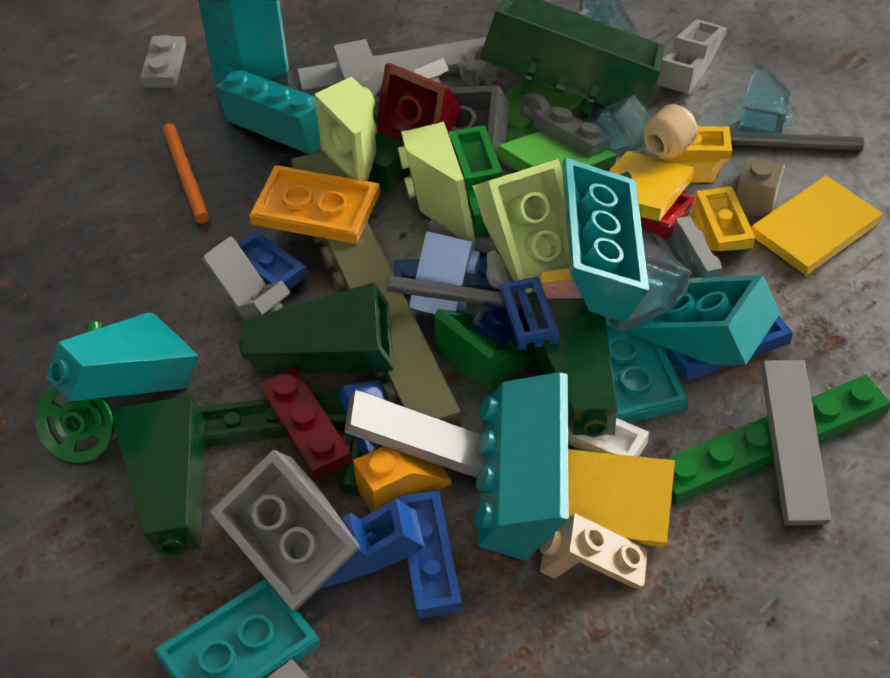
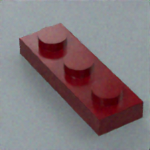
M295 367L259 383L262 397L314 480L352 462L349 448Z

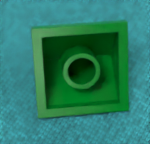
M439 308L434 314L436 352L490 395L493 394L502 382L513 379L534 360V357L527 351H519L514 341L480 315Z

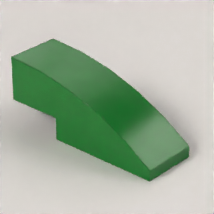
M485 125L449 131V138L464 178L475 236L490 235L484 224L473 189L474 185L503 176Z

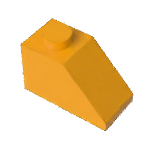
M386 446L353 460L357 490L371 512L398 496L436 491L451 485V478L441 465Z

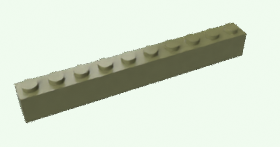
M323 150L312 155L308 154L291 159L292 168L346 177L344 172ZM368 221L358 244L312 236L315 244L321 242L323 246L320 247L326 269L333 268L332 279L337 293L374 282L389 302L394 370L373 372L375 378L382 377L384 381L382 385L389 402L461 427V411L404 295L387 291L389 276H394Z

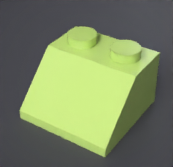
M350 77L314 94L321 149L349 178L368 181L377 151L375 135H377L378 131L373 116L375 100L368 88H363L353 77Z

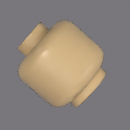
M668 104L646 121L644 126V142L646 147L653 154L664 158H674L682 153L695 141L698 135L697 124L693 114L676 104Z

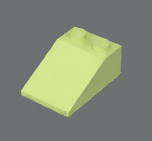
M444 122L401 132L404 146L398 147L402 168H409L411 176L404 178L409 199L416 198L420 212L431 219L434 218L461 239L476 242L464 178Z
M559 159L473 186L484 224L513 281L539 277L542 285L541 272L570 268L564 180ZM531 288L525 289L526 294L532 292Z

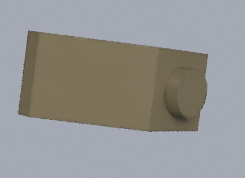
M752 157L746 158L737 191V198L745 215L764 218L773 211L785 170L784 164Z

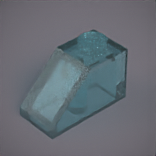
M755 63L743 106L739 132L782 134L784 127L791 128L795 107L788 106L791 92L762 64Z
M635 95L589 114L587 120H583V122L599 126L601 132L612 137L608 150L617 154V157L624 155L627 151L640 153L647 148L644 142V126L651 117Z

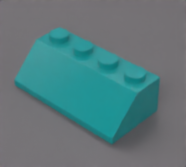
M198 0L215 85L225 80L229 73L238 70L267 80L288 72L289 65L279 0Z
M242 70L229 73L225 80L215 86L228 122L310 155L321 149L315 96Z
M565 158L562 166L570 274L590 312L627 322L649 291L636 180Z
M562 372L502 382L491 396L487 395L481 404L479 417L483 420V429L478 443V453L483 456L482 468L476 481V488L480 491V503L475 515V527L478 528V547L526 560L568 521V375Z

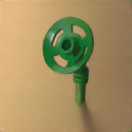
M97 321L87 323L86 333L102 328V324ZM54 386L41 396L35 409V428L42 444L50 453L66 462L86 463L96 459L108 448L114 433L113 416L104 398L69 401L61 406L54 402L61 393ZM97 405H98V407L100 408V410H101V412H102V414H103L104 425L102 424L101 414H100L98 408L96 407ZM49 417H54L55 428L64 439L62 443L54 435ZM93 435L100 441L91 449L76 450L78 441L86 440Z

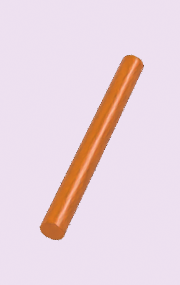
M168 123L163 126L162 131L197 223H206L210 219L209 213L174 124Z

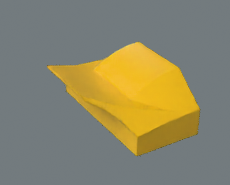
M697 126L698 135L695 141L682 153L674 158L659 156L660 159L695 167L694 177L690 184H713L722 166L731 159L730 128L722 126Z
M732 186L696 192L694 209L689 216L697 229L703 232L706 244L710 250L729 251L754 248L755 235Z

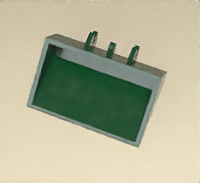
M502 0L495 11L479 59L526 76L519 93L521 96L528 93L534 79L556 87L555 91L563 94L566 91L587 99L580 118L587 120L592 105L596 102L641 119L660 73L665 45L544 0Z

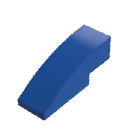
M395 498L362 519L351 513L340 518L360 545V548L319 589L376 572L424 549L425 545L417 511Z

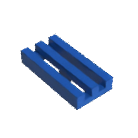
M539 277L499 284L500 296L519 351L526 350L528 343H533L535 348L542 347L544 340H549L551 345L559 343V332ZM531 288L545 327L544 329L538 328L525 289ZM513 291L516 292L529 332H524L511 294Z

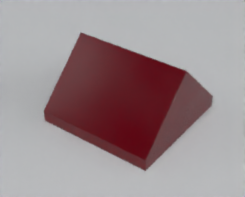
M390 62L385 64L376 122L377 131L403 142L401 133L403 131L444 122L449 135V131H451L462 113V109L450 88Z

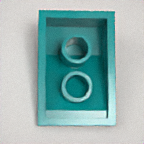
M763 275L663 280L627 329L630 335L670 350H675L711 365L738 366L748 363L779 316L780 311Z

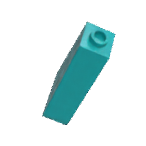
M145 313L59 341L45 378L68 401L186 389L199 355L154 313Z

